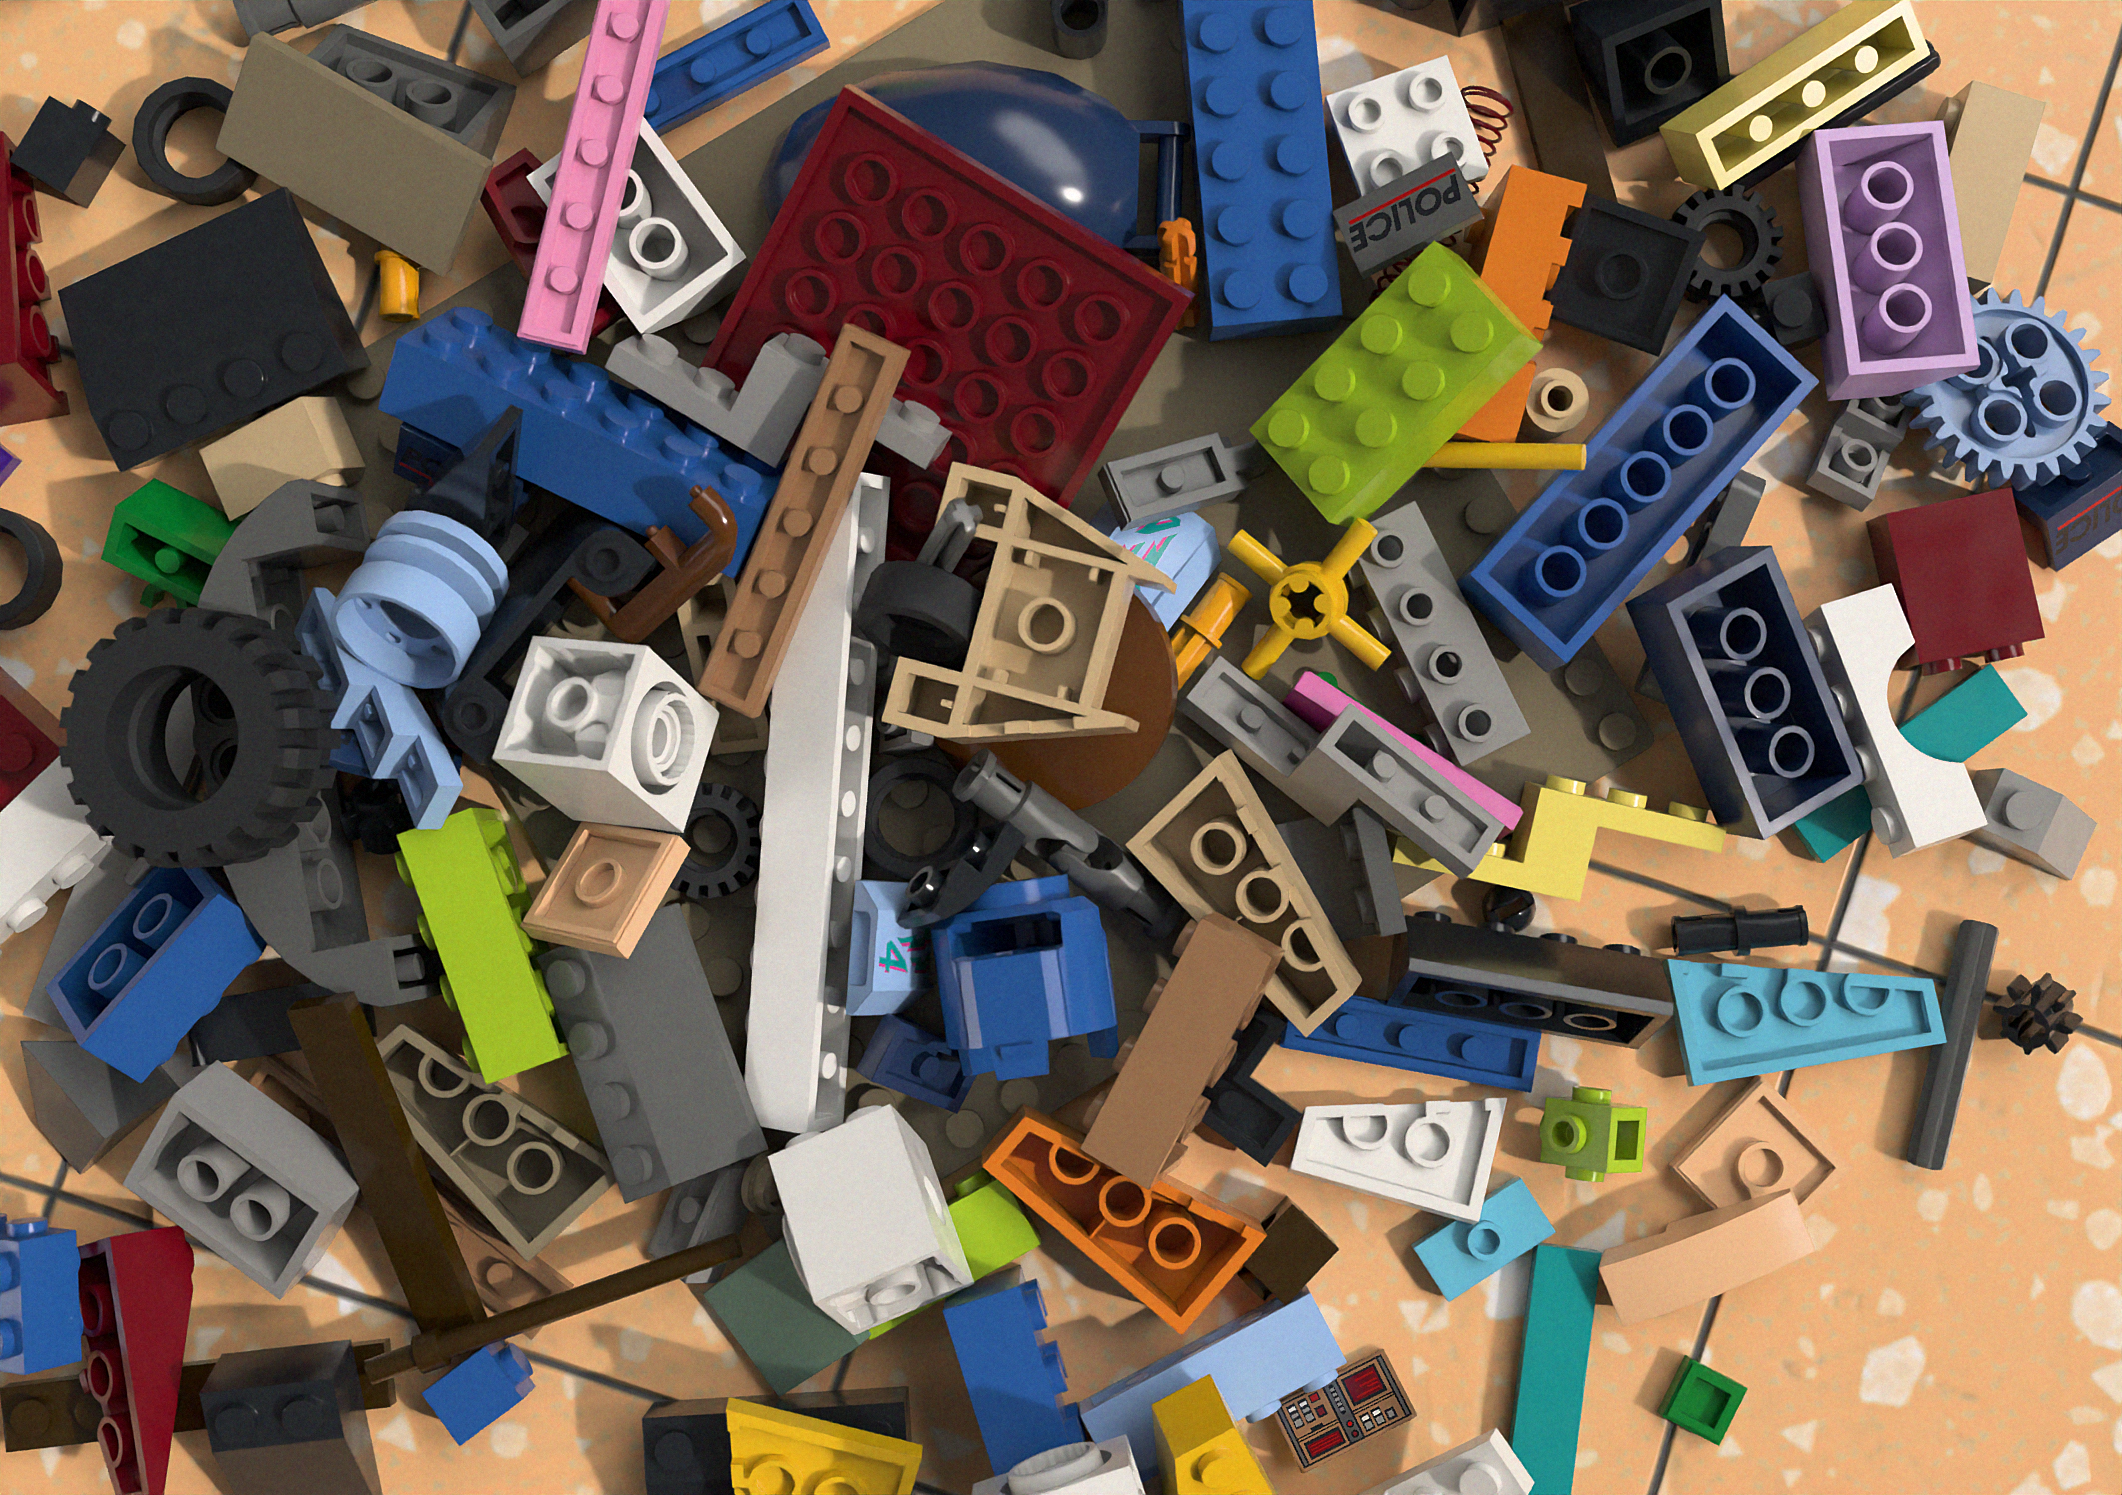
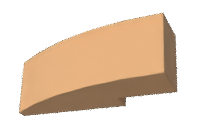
M1788 1188L1673 1221L1667 1224L1664 1233L1605 1249L1599 1270L1621 1325L1624 1327L1679 1310L1745 1285L1814 1252L1815 1246L1792 1188Z

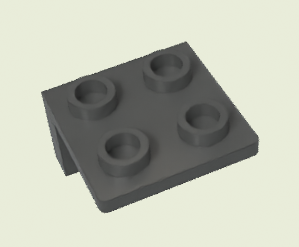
M1368 805L1347 809L1329 828L1314 816L1275 825L1341 942L1371 935L1384 937L1407 932L1382 816Z

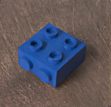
M0 1213V1372L27 1375L82 1361L81 1335L83 1333V1318L79 1306L78 1271L81 1259L77 1247L76 1230L48 1227V1218L28 1217L7 1221V1214Z

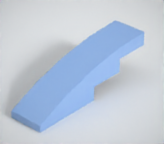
M314 587L294 630L296 639L300 641L302 655L314 656L324 671V677L317 681L320 689L333 690L338 710L337 712L329 713L331 729H354L372 779L397 778L416 829H441L463 788V783L438 730L409 685L397 683L371 670L346 649L335 635L330 619L336 597L327 588Z

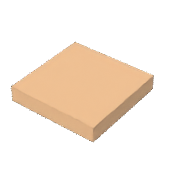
M581 821L520 926L535 939L628 959L691 848L678 835L629 826Z
M1756 1075L1667 1164L1712 1210L1792 1188L1803 1218L1853 1169L1759 1075Z

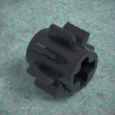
M366 778L354 786L350 796L342 798L346 812L340 816L347 842L361 838L364 852H371L377 855H389L402 850L397 834L414 829L415 825L400 785Z
M2047 972L2040 980L2032 984L2022 974L2018 975L2006 987L2008 994H2004L1993 1005L1992 1009L1996 1013L2003 1015V1030L2000 1032V1036L2002 1038L2008 1037L2015 1045L2022 1047L2026 1055H2030L2034 1049L2044 1044L2052 1053H2058L2069 1041L2068 1034H2073L2083 1022V1017L2073 1013V998L2077 994L2075 990H2067L2060 983L2053 981L2051 973Z

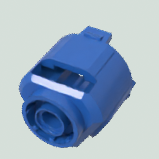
M1067 874L992 884L973 903L960 912L944 920L937 921L932 927L931 937L947 1049L958 1050L963 1076H974L995 1071L997 1081L1047 1075L1049 1073L1048 1040L1087 1033L1091 1057L1106 1059L1116 1057L1119 1052L1117 1035L1119 1023L1106 933L1101 926L1098 906L1085 896L1070 897Z

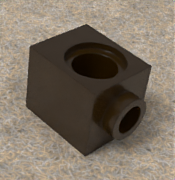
M1288 1196L1261 1222L1267 1237L1245 1261L1244 1266L1237 1273L1243 1282L1262 1300L1265 1301L1273 1293L1285 1306L1339 1250L1334 1240Z

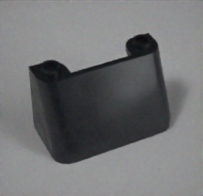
M580 505L566 508L557 515L508 572L510 585L505 598L498 610L494 612L487 629L480 632L481 635L476 648L459 678L443 688L425 689L430 703L452 741L478 764L504 768L492 757L516 689L507 680L526 659L533 636L544 637L577 599L565 582L572 576L585 588L599 596L620 598L621 595L639 592L665 569L663 565L645 546L618 523Z

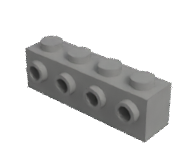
M1416 501L1370 522L1378 531V535L1346 573L1345 577L1352 590L1362 587L1372 607V610L1365 613L1369 628L1373 636L1384 646L1391 645L1401 667L1393 670L1398 686L1410 705L1419 701L1430 723L1422 728L1429 748L1459 768L1531 733Z

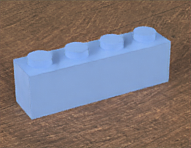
M1305 1285L1286 1306L1276 1297L1080 1401V1416L1095 1444L1124 1434L1127 1435L1137 1470L1143 1483L1160 1474L1157 1467L1151 1404L1211 1374L1236 1421L1245 1417L1247 1423H1254L1276 1412L1282 1405L1279 1399L1301 1387L1305 1393H1309L1328 1385L1339 1375L1336 1368L1346 1364L1347 1361L1314 1298Z

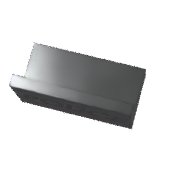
M1452 151L1332 212L1363 279L1428 247L1434 240L1438 242L1483 219V215Z

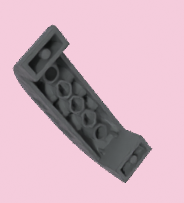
M306 479L286 482L265 498L236 528L213 564L200 595L197 608L252 615L269 621L272 629L286 630L296 638L294 630L309 599L304 570L363 557L371 544L362 492ZM203 675L190 684L195 720L192 740L197 754L202 759L207 787L204 792L205 801L223 785L232 770L238 750V726L234 710L226 694L212 679ZM337 770L332 788H320L316 797L323 801V807L312 822L295 823L300 829L297 838L284 848H271L267 857L252 862L223 866L238 903L259 935L286 963L316 984L336 993L354 991L359 1002L378 1007L443 995L440 986V976L446 974L438 950L431 951L424 942L421 933L370 941L353 842H347L340 816L346 810L342 800L344 792L339 770Z

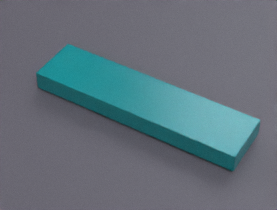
M1989 663L1973 671L1897 726V729L1906 741L1925 755L1942 761L1962 763L2028 714L1992 664ZM1858 784L1790 825L1817 863L1826 862L1873 828L1871 822L1873 807L1865 786Z
M1543 1242L1533 1247L1508 1445L1534 1481L1528 1495H1571L1599 1265L1602 1254L1598 1250Z

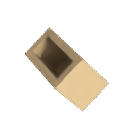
M301 396L199 450L229 521L245 520L265 498L286 482L306 479L346 488L347 484L344 478L366 467L336 397Z

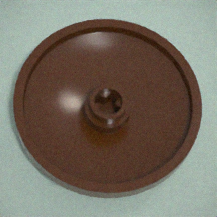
M992 566L985 568L967 580L983 596ZM1134 587L1101 710L1127 716L1139 722L1137 733L961 744L935 736L934 739L943 755L959 774L975 754L987 748L997 757V764L1022 782L1026 780L1033 781L1070 808L1071 811L1102 802L1124 789L1151 764L1165 742L1172 725L1177 704L1178 672L1175 654L1166 628L1147 598ZM964 667L951 668L950 670L962 673Z

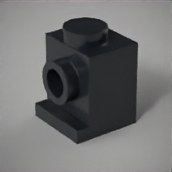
M1810 271L1760 285L1746 298L1734 302L1788 352L1807 347L1829 332Z

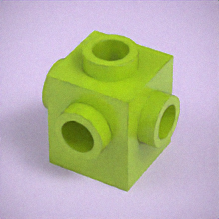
M1573 1086L1572 1097H1546L1545 1111L1539 1128L1542 1141L1540 1162L1566 1166V1178L1589 1182H1604L1605 1173L1642 1172L1648 1108L1611 1102L1612 1090L1594 1087Z

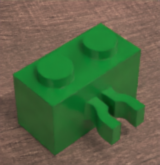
M154 478L115 506L101 559L150 583L142 593L140 604L152 609L164 599L165 591H167L175 599L177 608H197L200 595L216 558L236 528L243 521H229L225 512Z

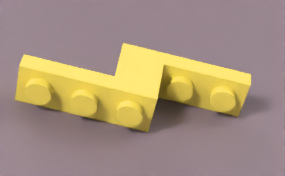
M1548 774L1545 785L1525 781L1519 806L1524 813L1514 828L1508 855H1505L1507 844L1494 841L1476 869L1466 878L1580 902L1597 827L1722 853L1727 828L1706 821L1709 810L1702 807L1670 801L1668 812L1645 807L1648 797L1646 795L1609 787L1607 799L1584 794L1585 782ZM1385 830L1392 862L1455 875L1402 832Z

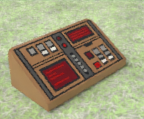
M1384 1349L1337 1371L1339 1375L1335 1380L1316 1391L1305 1393L1302 1389L1280 1400L1282 1405L1273 1415L1301 1473H1306L1417 1416Z

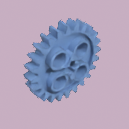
M1993 287L1988 288L1977 299L1970 293L1980 366L1976 370L1968 372L1970 377L1963 373L1910 390L1901 398V402L1907 406L1919 407L1921 413L1909 423L1911 429L1928 427L1932 435L1923 445L1925 451L1942 445L1947 450L1942 467L1947 469L1959 460L1966 464L1965 481L1969 483L1985 471L1987 472L1990 489L1993 490L1999 488L2009 479H2011L2016 491H2022L2035 480L2041 486H2044L2059 474L2064 475L2081 462L2080 459L2097 446L2093 437L2107 427L2108 423L2097 414L2109 406L2112 399L2104 394L2095 392V390L2109 379V374L2101 371H2092L2089 365L2101 352L2099 349L2081 350L2078 343L2086 334V329L2084 327L2078 328L2068 333L2063 328L2068 312L2063 309L2052 318L2044 315L2045 298L2041 296L2028 307H2024L2019 289H2013L2002 301H2000ZM2013 346L2018 348L2023 354V356L2018 354L2016 350L2013 348ZM2041 401L2050 408L2052 413H2050L2044 408V406L2041 404ZM1985 420L1994 425L1998 434L1988 427Z

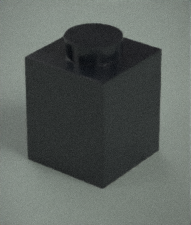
M49 95L9 161L88 209L126 147V144L107 130L113 120L80 99H77L73 107L70 108Z

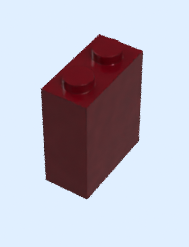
M2011 487L1886 513L1866 521L1880 586L1892 583L1915 641L1897 660L1899 669L1921 664L1923 677L1963 668L1960 656L1983 651L1985 664L2025 655L2022 643L2045 638Z

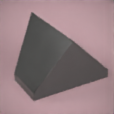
M20 1041L38 1127L79 1175L89 1170L168 1101L174 1093L181 1089L162 1066L156 1067L141 1084L81 1048L77 1041Z

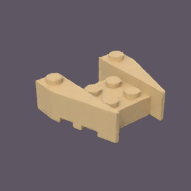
M953 461L935 526L949 501L962 497L968 506L978 505L983 515L981 522L976 528L977 532L970 543L996 549L962 673L899 656L881 721L961 744L1137 733L1139 722L1127 716L1101 710L1135 585L1175 595L1177 584L1165 573L1091 527L1088 523L1054 503L1017 477Z

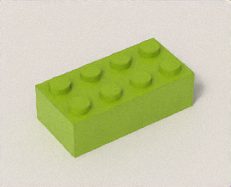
M1434 240L1249 428V431L1329 523L1350 528L1359 517L1367 521L1543 345L1458 254Z
M471 807L447 816L441 829L414 828L397 834L402 849L395 853L397 868L404 884L409 889L416 888L424 911L417 915L418 926L427 947L431 951L437 949L446 972V974L440 976L441 990L452 1012L460 1011L468 1033V1036L462 1038V1047L467 1063L473 1073L479 1074L482 1072L487 1085L570 1054L569 1046L537 960L538 956L551 951L548 941L532 938L520 926L531 908L533 900L500 809Z

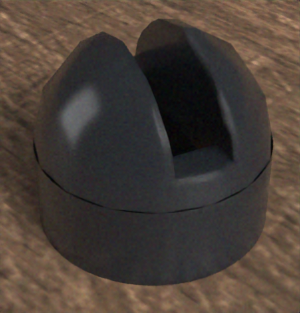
M1499 884L1491 887L1482 901V913L1486 922L1509 925L1515 929V933L1527 928L1534 919L1536 912L1535 900L1530 891ZM1523 897L1526 907L1502 920L1499 919L1495 910Z

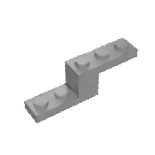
M637 333L615 345L605 368L765 463L777 468L791 456L829 359L824 357L826 351L816 341L797 333H791L790 336L781 333L763 345L739 393L734 390V382L726 375L707 367L698 369L677 356V348L665 339L652 334L640 335ZM892 397L875 440L926 469L942 453L952 432L939 425V416L926 406L914 401L902 403Z
M1220 655L1178 707L1180 711L1228 749H1232L1233 753L1328 828L1356 800L1360 799L1462 881L1476 869L1505 826L1351 703L1319 734Z

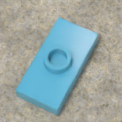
M1515 1176L1484 1197L1478 1223L1473 1225L1449 1219L1412 1243L1411 1246L1445 1299L1450 1302L1556 1233L1523 1180L1519 1176Z

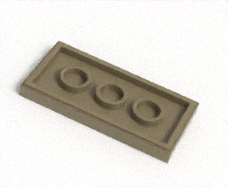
M264 31L253 35L214 148L276 184L288 187L292 193L441 277L451 271L494 165V162Z

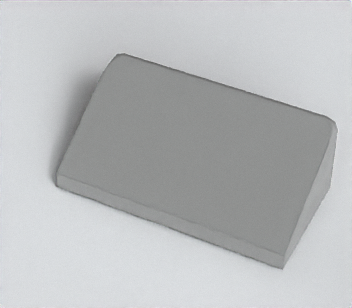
M742 1159L675 1185L647 1251L658 1259L733 1232L739 1237L750 1211L743 1203L741 1185L744 1173L751 1162ZM727 1263L683 1277L680 1280L683 1283H716L721 1278Z

